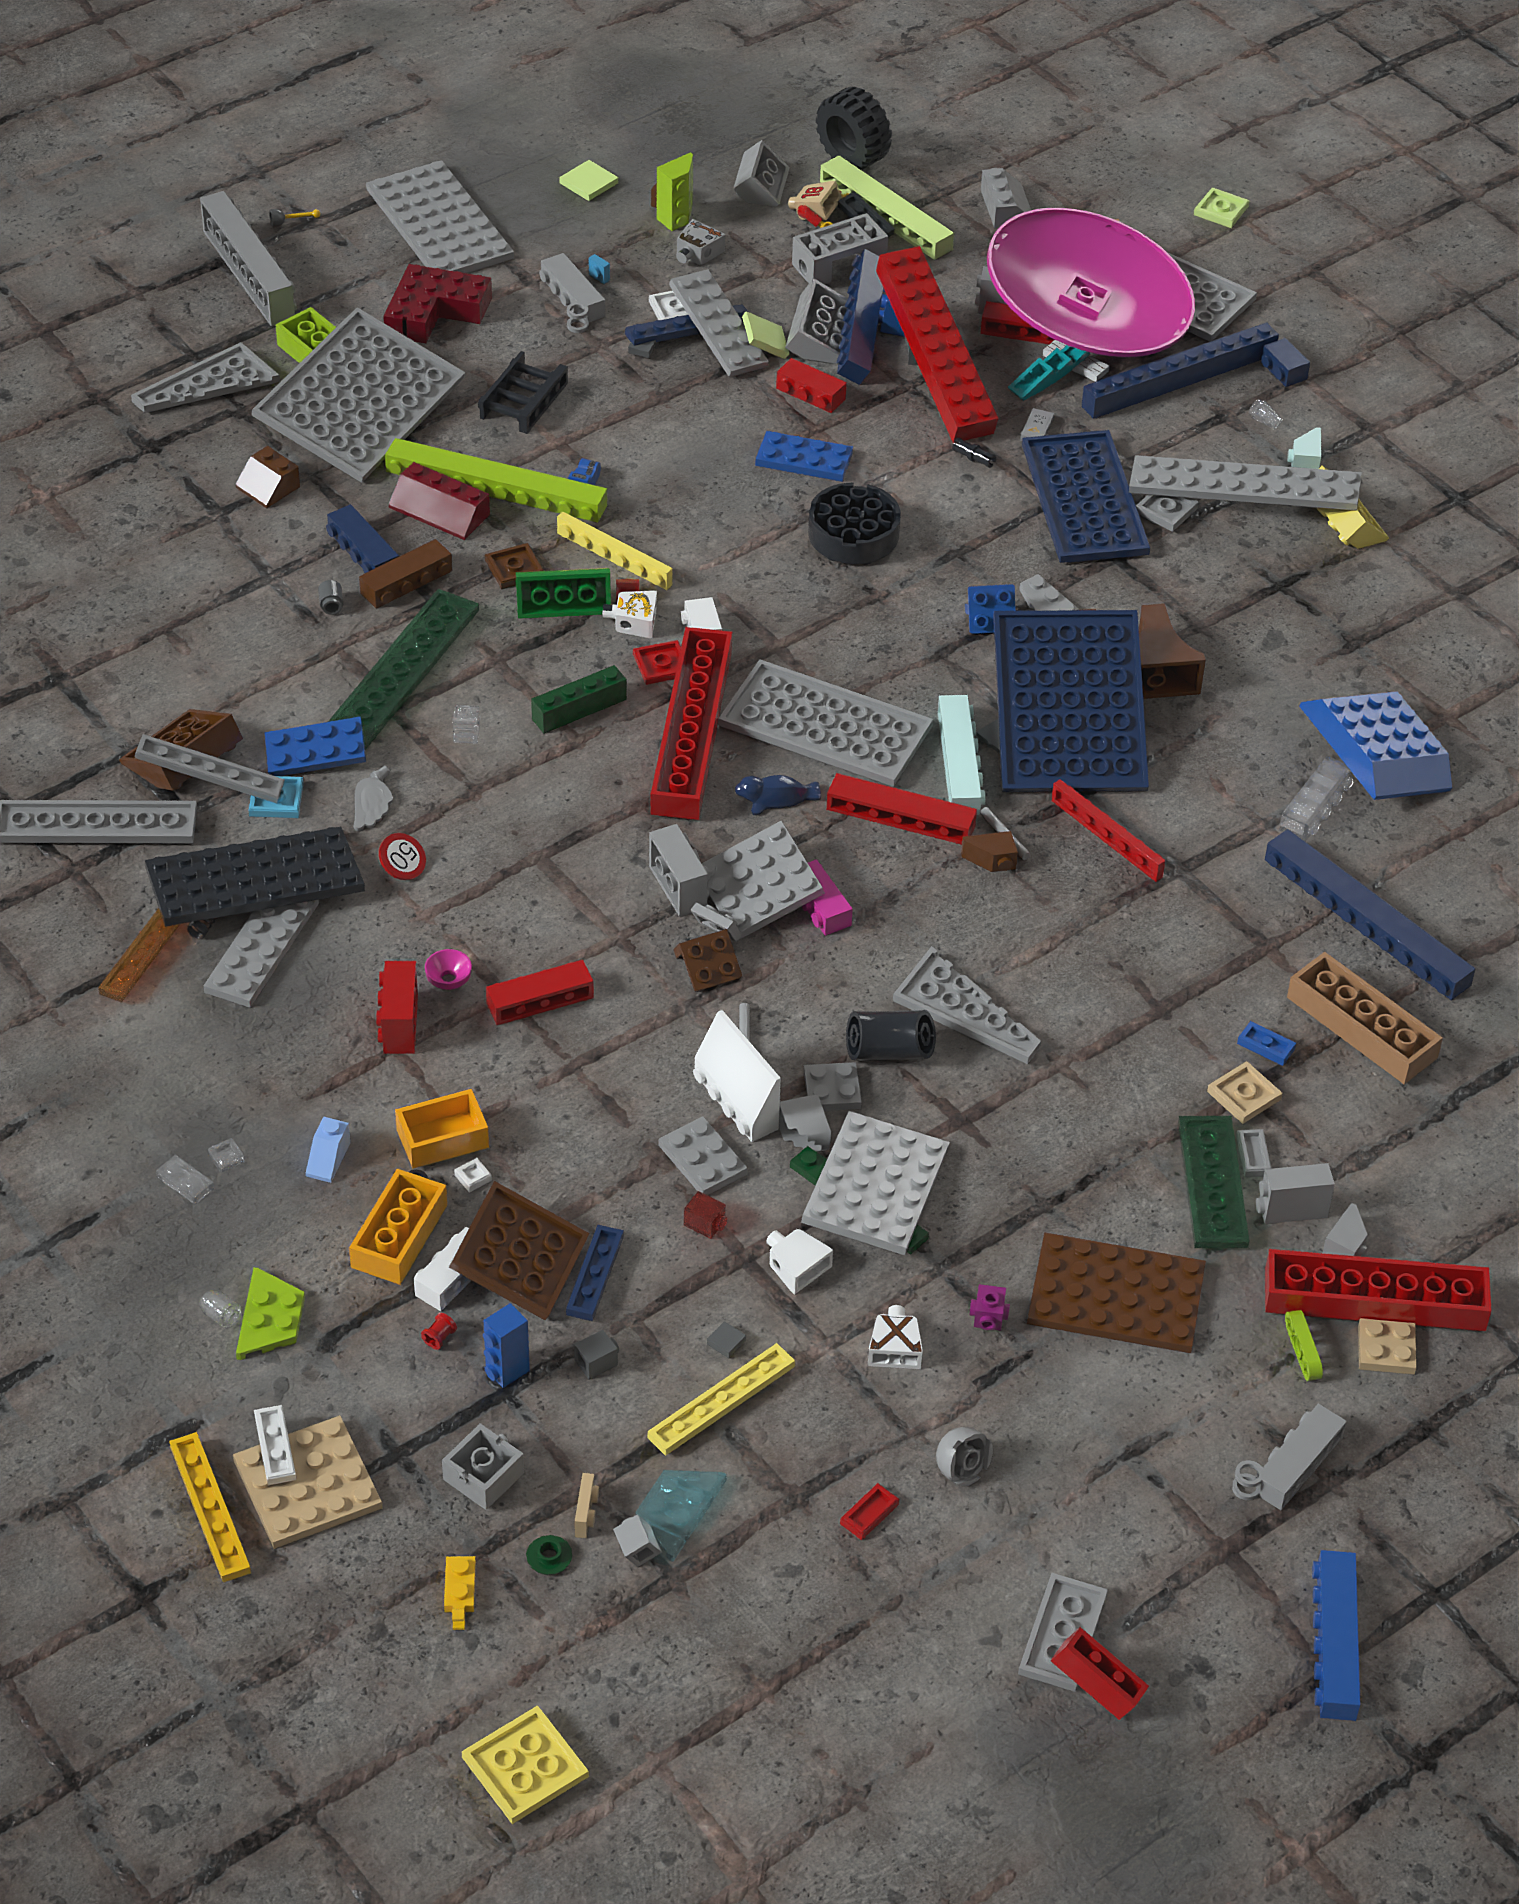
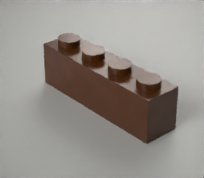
M434 539L359 576L360 594L377 609L452 572V554L439 541Z

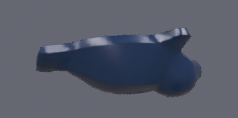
M773 775L765 778L747 776L735 787V792L738 796L744 797L753 803L751 811L755 816L761 814L766 809L791 807L805 800H820L821 798L818 782L803 785L795 779L784 775Z

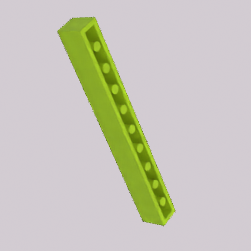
M398 438L394 439L385 454L386 472L400 475L415 462L489 494V497L556 513L565 512L576 518L598 523L607 507V488Z

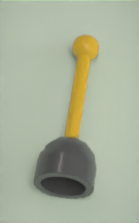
M279 209L269 210V219L272 227L282 225L285 219L309 216L318 218L321 215L317 209L313 210V212L284 214Z

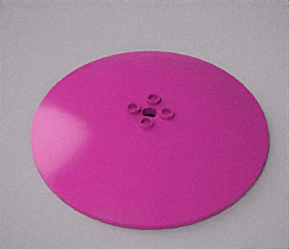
M1070 208L1035 209L1023 212L1007 220L997 229L990 241L987 252V266L990 278L999 295L1020 318L1032 327L1068 346L1107 356L1137 357L1150 355L1176 344L1188 331L1195 312L1193 290L1178 263L1149 237L1112 218Z

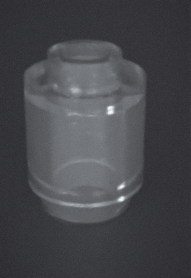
M209 1290L201 1298L200 1308L203 1313L223 1328L233 1326L239 1321L241 1306L221 1291Z

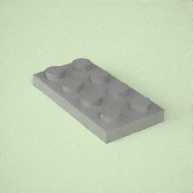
M1051 1573L1019 1667L1018 1675L1076 1692L1078 1684L1050 1660L1063 1642L1079 1627L1094 1637L1108 1589Z

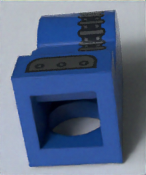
M582 458L578 468L574 472L571 471L568 479L595 485L600 475L601 463Z

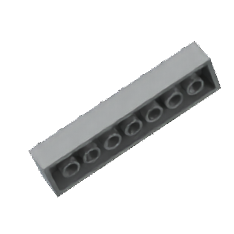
M224 191L200 197L205 235L269 325L274 327L277 323L294 316L297 305L293 298V293H295L293 282L288 280L284 269H280L276 258L269 254L267 246L261 243L259 235L253 232L249 221H245L241 210H237L233 199L229 198Z

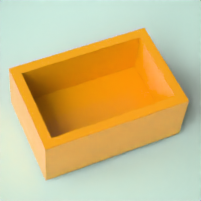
M472 1089L395 1109L397 1132L412 1169L489 1148L488 1126Z

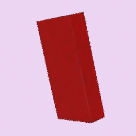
M877 1483L840 1518V1525L860 1540H863L899 1505L900 1499Z

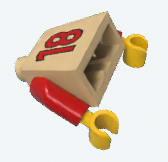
M836 181L804 186L797 197H790L788 205L790 209H796L801 220H808L815 227L823 228L833 224L823 221L829 218L838 205V200L849 195V193L841 194L842 191L839 190Z

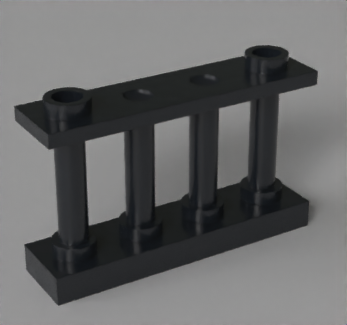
M520 351L486 394L480 397L478 401L480 419L484 420L492 410L516 418L519 422V432L528 434L568 384V366L559 364L554 371L548 372L525 364V352ZM522 373H526L546 381L544 384L539 385L521 379L519 376ZM514 385L536 394L527 397L509 391V389ZM501 398L526 406L523 409L517 410L498 402Z

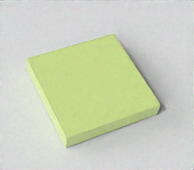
M588 160L560 177V184L590 201L618 184V177Z
M1211 188L1194 209V215L1232 228L1249 207L1250 201Z
M746 311L742 318L749 344L786 359L789 355V350L785 348L786 339L782 326Z

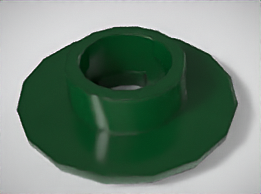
M554 1535L541 1536L528 1546L526 1552L527 1562L539 1574L556 1575L570 1565L572 1548L561 1537ZM546 1550L557 1552L556 1556L551 1558L542 1555Z

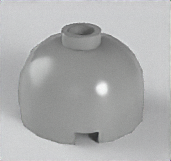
M970 1427L954 1428L938 1444L936 1452L937 1465L941 1473L949 1480L960 1486H969L981 1478L977 1474L981 1472L982 1468L987 1470L993 1455L992 1443L986 1438V1435Z

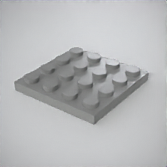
M782 821L702 863L703 866L708 868L710 880L707 882L710 898L720 915H730L737 921L738 924L736 926L742 933L738 940L825 894L823 887Z

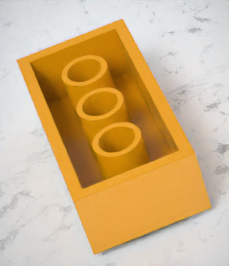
M396 1169L349 1247L351 1268L401 1285L447 1207L446 1185Z

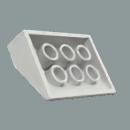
M724 1011L717 1012L695 1056L693 1074L695 1079L699 1083H703L708 1089L710 1097L713 1100H717L722 1106L725 1115L733 1119L739 1132L742 1135H746L751 1142H754L779 1129L781 1078Z

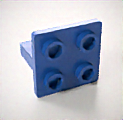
M1013 584L968 587V604H965V613L969 615L970 633L994 632V611H1016L1015 586Z

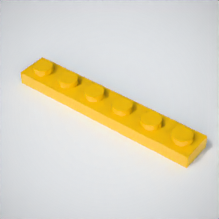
M197 1432L169 1441L171 1451L223 1583L250 1574L249 1562Z

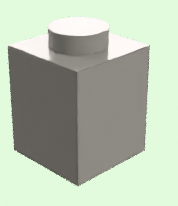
M638 1514L625 1519L621 1525L613 1529L624 1556L636 1567L662 1553L650 1524Z

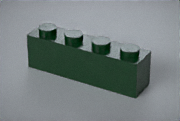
M613 665L531 698L532 720L545 734L627 700V679Z

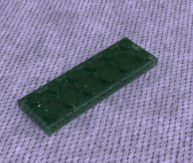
M1179 1116L1178 1127L1194 1248H1248L1250 1240L1232 1116Z

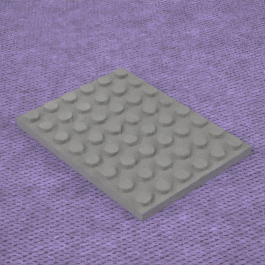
M357 307L252 409V416L362 483L385 460V454L394 439L404 440L465 378V372Z

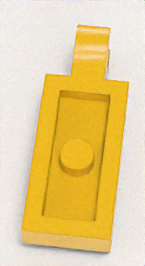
M475 1556L446 1557L444 1612H452L453 1630H465V1612H474Z

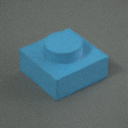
M595 254L589 257V275L603 284L610 281V263Z

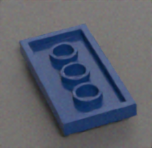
M766 431L755 459V466L843 482L853 454V446Z
M361 717L264 732L268 773L272 776H284L366 762Z

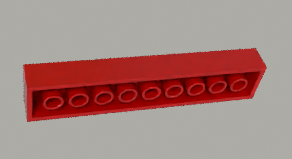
M921 247L880 254L876 269L877 275L952 442L957 443L955 441L957 438L965 441L994 434L998 416Z
M685 627L651 790V815L700 819L718 727V718L720 716L732 655V632Z

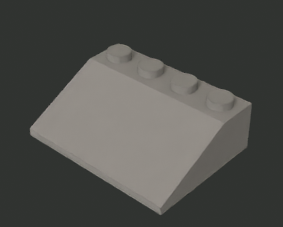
M813 278L800 295L785 348L803 359L837 364V358L840 355L839 345L843 337L841 331L845 325L843 318L847 312L845 304L848 298Z

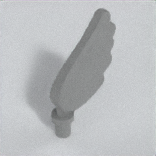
M383 766L378 771H373L370 774V778L360 780L356 786L353 826L355 831H362L365 827L368 829L373 828L376 822H380L382 817L389 812L388 806L393 803V797L389 788L383 783V779L390 774L387 766Z

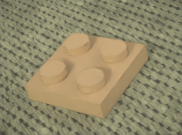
M1247 1061L1209 1084L1207 1090L1212 1097L1242 1124L1279 1102L1283 1094Z
M1360 1318L1358 1324L1359 1369L1415 1375V1323Z

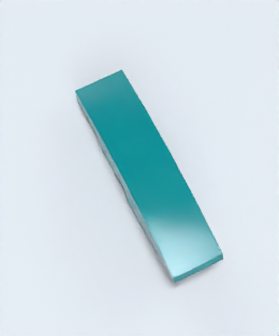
M1068 345L1062 350L1056 348L1044 360L1038 358L1008 386V389L1024 401L1057 382L1091 353Z

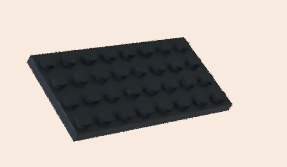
M329 827L311 832L305 831L300 834L282 835L276 838L230 844L218 848H206L189 853L182 852L177 855L145 860V868L165 927L365 892V883L342 827Z

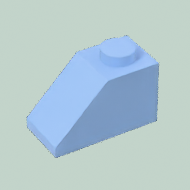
M323 1117L313 1137L306 1177L332 1182L350 1145L349 1123Z

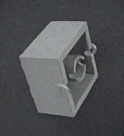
M480 1423L442 1459L443 1480L487 1510L524 1474V1454L509 1444L508 1439L503 1434L496 1435Z

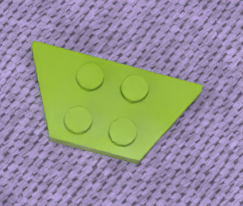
M253 1268L236 1350L237 1360L246 1359L245 1354L261 1350L262 1353L274 1350L276 1347H285L297 1342L305 1301L304 1291L259 1268Z

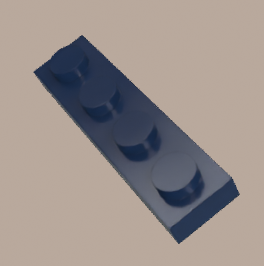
M597 1225L566 1307L567 1316L593 1321L623 1241L624 1230Z

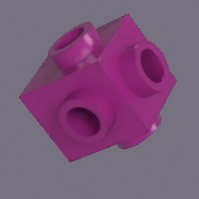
M979 1284L977 1300L971 1299L969 1314L970 1316H975L974 1327L1001 1331L1002 1320H1008L1010 1304L1005 1303V1287Z

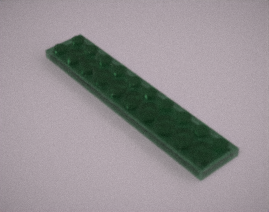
M437 589L328 722L361 717L366 750L478 613L479 603Z

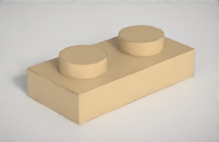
M582 1473L575 1517V1537L587 1538L588 1527H594L595 1510H591L592 1503L598 1502L599 1486H594V1474Z

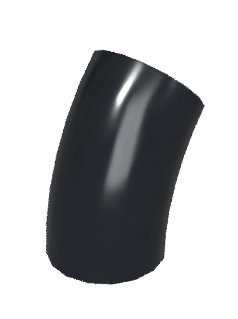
M927 1010L853 1011L848 1018L846 1047L851 1060L928 1059L934 1053L936 1030L933 1018Z

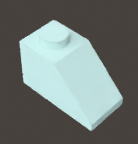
M1316 427L1294 440L1293 449L1288 450L1287 462L1291 463V467L1319 469L1321 461V428Z

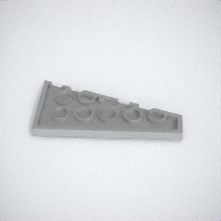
M240 342L132 394L131 398L132 402L139 409L147 413L280 382L278 373Z
M931 946L895 991L893 1001L911 1010H927L934 1021L1028 1064L1040 1049L1041 1041L1021 1023H1015L1008 1017V1012L1004 1008H998L992 1003V998L966 975H960L954 970L953 964L937 955L938 951Z

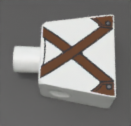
M893 1305L889 1307L888 1315L880 1314L876 1318L869 1345L868 1366L921 1369L922 1344L917 1318L905 1316L904 1307Z

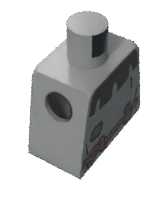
M694 219L689 222L677 238L676 257L683 264L690 260L698 265H703L725 251V234Z

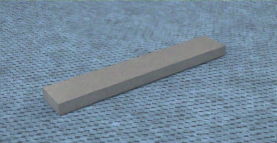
M145 734L142 735L135 753V758L274 803L278 802L285 779Z

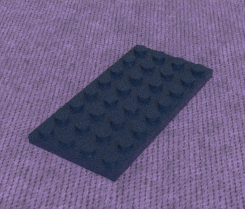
M1109 430L1022 438L1025 457L1060 563L1150 554V546L1132 494L1129 493V485Z

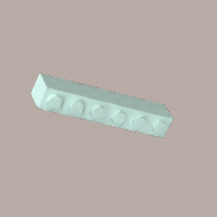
M941 695L938 702V720L949 802L977 809V815H980L981 805H985V790H980V787H983V774L978 773L981 761L980 755H976L978 753V739L973 738L976 735V723L971 721L974 716L973 705H969L968 695Z

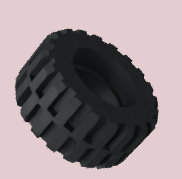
M848 87L821 102L816 113V123L818 125L816 130L820 135L819 140L821 144L825 147L824 150L827 154H830L831 159L841 156L858 169L863 170L887 155L892 143L890 139L892 137V130L889 128L891 124L889 119L886 118V112L881 108L880 102L874 99L871 93L865 92L862 88Z

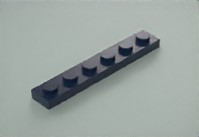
M743 304L734 305L733 308L743 321L742 316L747 309ZM689 315L636 324L625 328V335L634 346L654 340L660 342L700 334Z

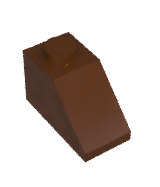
M1011 831L962 838V858L990 872L1016 869L1018 851Z

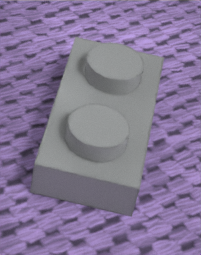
M695 903L690 910L700 924L716 932L727 929L730 939L735 942L742 935L736 926L738 923L733 917L727 914L725 916L720 915L710 905L704 907Z

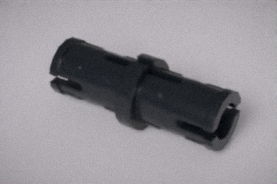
M961 438L955 440L959 445L953 443V451L967 456L972 462L977 461L988 468L993 467L990 461L996 462V455L981 449V446L978 444H970Z

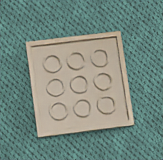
M341 1416L288 1434L296 1473V1480L272 1485L267 1484L260 1445L233 1454L234 1463L274 1549L382 1509V1501Z

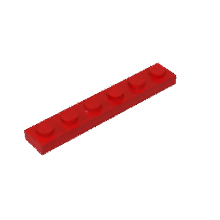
M1061 779L1053 784L1052 802L1155 882L1163 878L1165 860L1160 854L1155 853L1143 841L1129 833L1125 827L1120 826L1108 814L1102 812L1090 800L1085 799L1073 787L1067 785Z

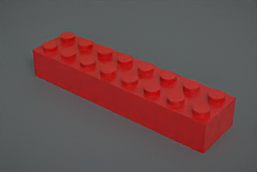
M1269 1249L1265 1267V1313L1286 1314V1312L1302 1310L1304 1316L1348 1320H1360V1318L1415 1323L1418 1326L1486 1331L1491 1315L1489 1267Z

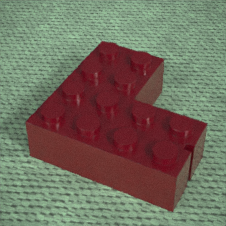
M408 264L384 313V324L404 335V320H406L407 338L414 342L425 344L439 317L481 324L492 300L491 277Z

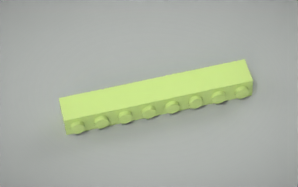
M837 156L821 165V183L836 181L843 195L855 192L895 228L894 233L913 246H920L923 253L936 260L953 250L954 232L841 156Z

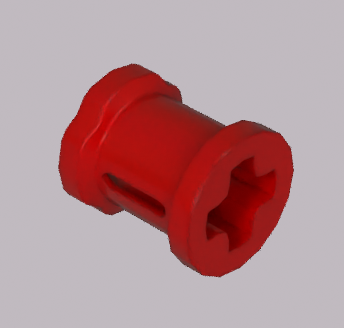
M438 1313L435 1316V1322L428 1329L425 1328L421 1332V1338L428 1346L439 1350L443 1346L442 1342L449 1334L455 1333L457 1325L447 1314Z

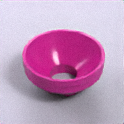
M445 949L437 951L425 963L426 977L437 988L451 990L461 987L471 976V961L466 954L458 950ZM451 974L454 975L456 979L451 982H446L442 980V977Z

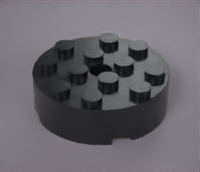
M854 482L830 486L818 493L811 502L808 523L809 540L819 553L831 561L868 565L889 555L896 547L900 533V507L888 492L873 485L867 484V487L854 486Z

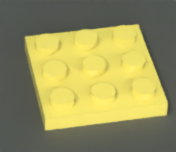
M538 1705L462 1751L463 1760L512 1824L589 1777L587 1768Z

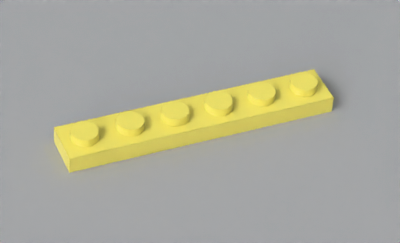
M561 512L557 516V534L665 590L672 586L671 567L565 512Z
M777 1343L650 1429L648 1431V1439L665 1456L793 1369L795 1367V1360Z

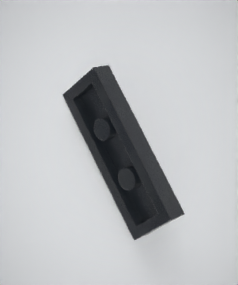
M855 192L838 200L837 207L849 218L867 213L888 235V238L894 235L895 228Z

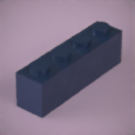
M351 504L327 514L328 524L326 529L329 536L334 537L338 541L341 549L346 550L350 554L353 562L358 563L364 573L399 557Z

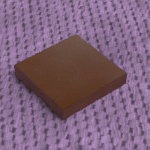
M528 543L485 554V561L501 589L516 586V572L544 571Z

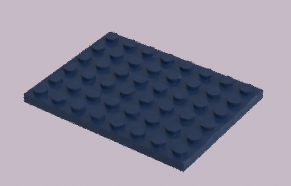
M1137 610L994 611L1002 792H1052L1053 784L1060 779L1073 787L1076 792L1148 791L1149 782Z

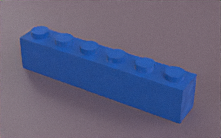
M1321 1550L1318 1561H1313L1312 1578L1317 1579V1586L1313 1587V1604H1318V1611H1314L1313 1628L1318 1629V1636L1314 1638V1654H1319V1662H1315L1314 1680H1319V1688L1316 1687L1315 1706H1320V1718L1356 1721L1360 1708L1356 1553Z

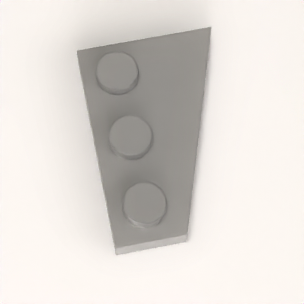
M1039 574L1020 583L1019 590L1029 608H1032L1033 611L1080 610Z

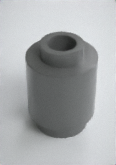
M334 580L322 582L318 587L321 609L329 615L339 613L343 607L340 583Z

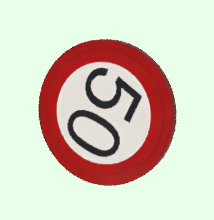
M404 833L391 834L382 841L379 847L381 865L388 874L396 879H415L423 872L426 866V855L423 847L410 835Z

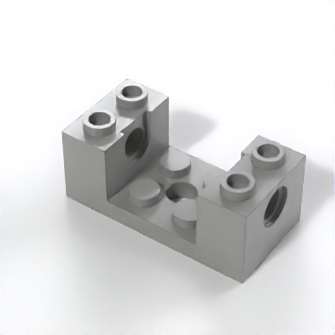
M866 213L793 237L792 265L808 283L814 278L823 284H827L832 281V261L853 254L860 255L864 249L878 256L885 254L888 250V235Z

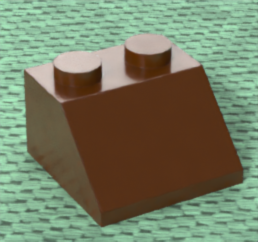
M266 446L250 456L236 482V488L267 509L300 488L299 468L296 464L269 446Z

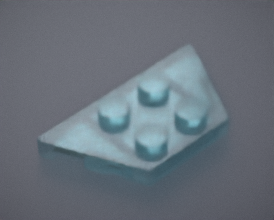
M663 1470L637 1509L636 1515L638 1514L650 1524L657 1542L665 1550L669 1561L673 1562L723 1487L727 1480L726 1473Z

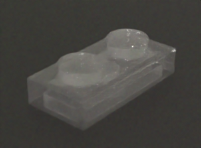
M176 1155L156 1170L157 1178L193 1204H197L214 1189L213 1181Z

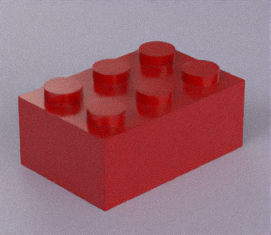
M385 961L384 971H379V987H383V989L378 991V1006H382V1008L377 1010L376 1014L377 1026L382 1027L378 1028V1043H383L384 1054H415L418 1009L416 961Z

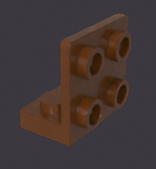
M727 929L681 942L673 949L676 959L683 957L693 989L696 992L742 977Z

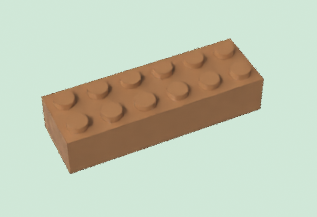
M1323 952L1290 978L1288 999L1404 1085L1438 1058L1443 1039L1440 1035L1326 952Z

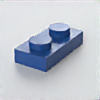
M1252 1021L1242 1031L1237 1041L1238 1045L1282 1066L1296 1047L1295 1042Z

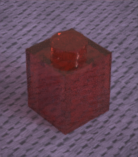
M700 1191L694 1195L684 1208V1226L710 1239L713 1238L717 1231H722L727 1223L726 1204Z

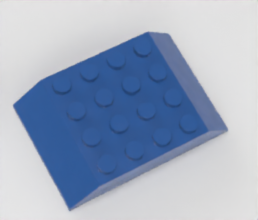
M1398 692L1319 699L1300 703L1299 707L1374 800L1451 791L1452 780L1449 753Z

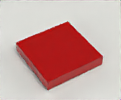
M678 640L633 648L634 658L646 685L675 679L681 651Z

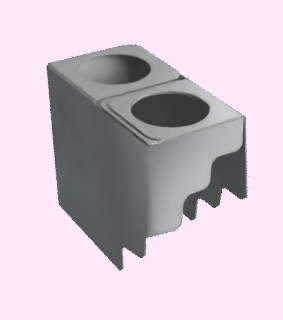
M818 1094L780 1101L779 1129L784 1141H793L795 1147H802L803 1149L809 1146L816 1152L830 1149L831 1129Z

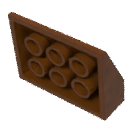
M195 709L187 710L151 736L216 758L224 752L233 750L236 744L243 739L232 714ZM138 746L119 759L122 765L161 789L177 790L183 786L184 781L193 777L135 758Z

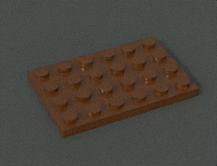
M1044 1232L1027 1324L1191 1353L1206 1261Z

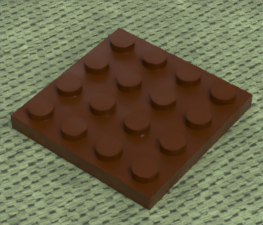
M494 1181L453 1257L449 1268L539 1318L546 1320L590 1233Z

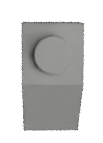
M1351 1203L1330 1231L1325 1240L1324 1254L1365 1257L1368 1251V1247L1365 1246L1368 1234L1357 1205Z

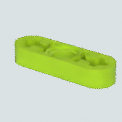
M1302 1310L1286 1312L1285 1323L1287 1332L1305 1380L1322 1379V1363Z

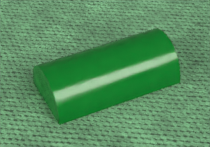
M610 568L516 572L518 619L603 615V604H611Z

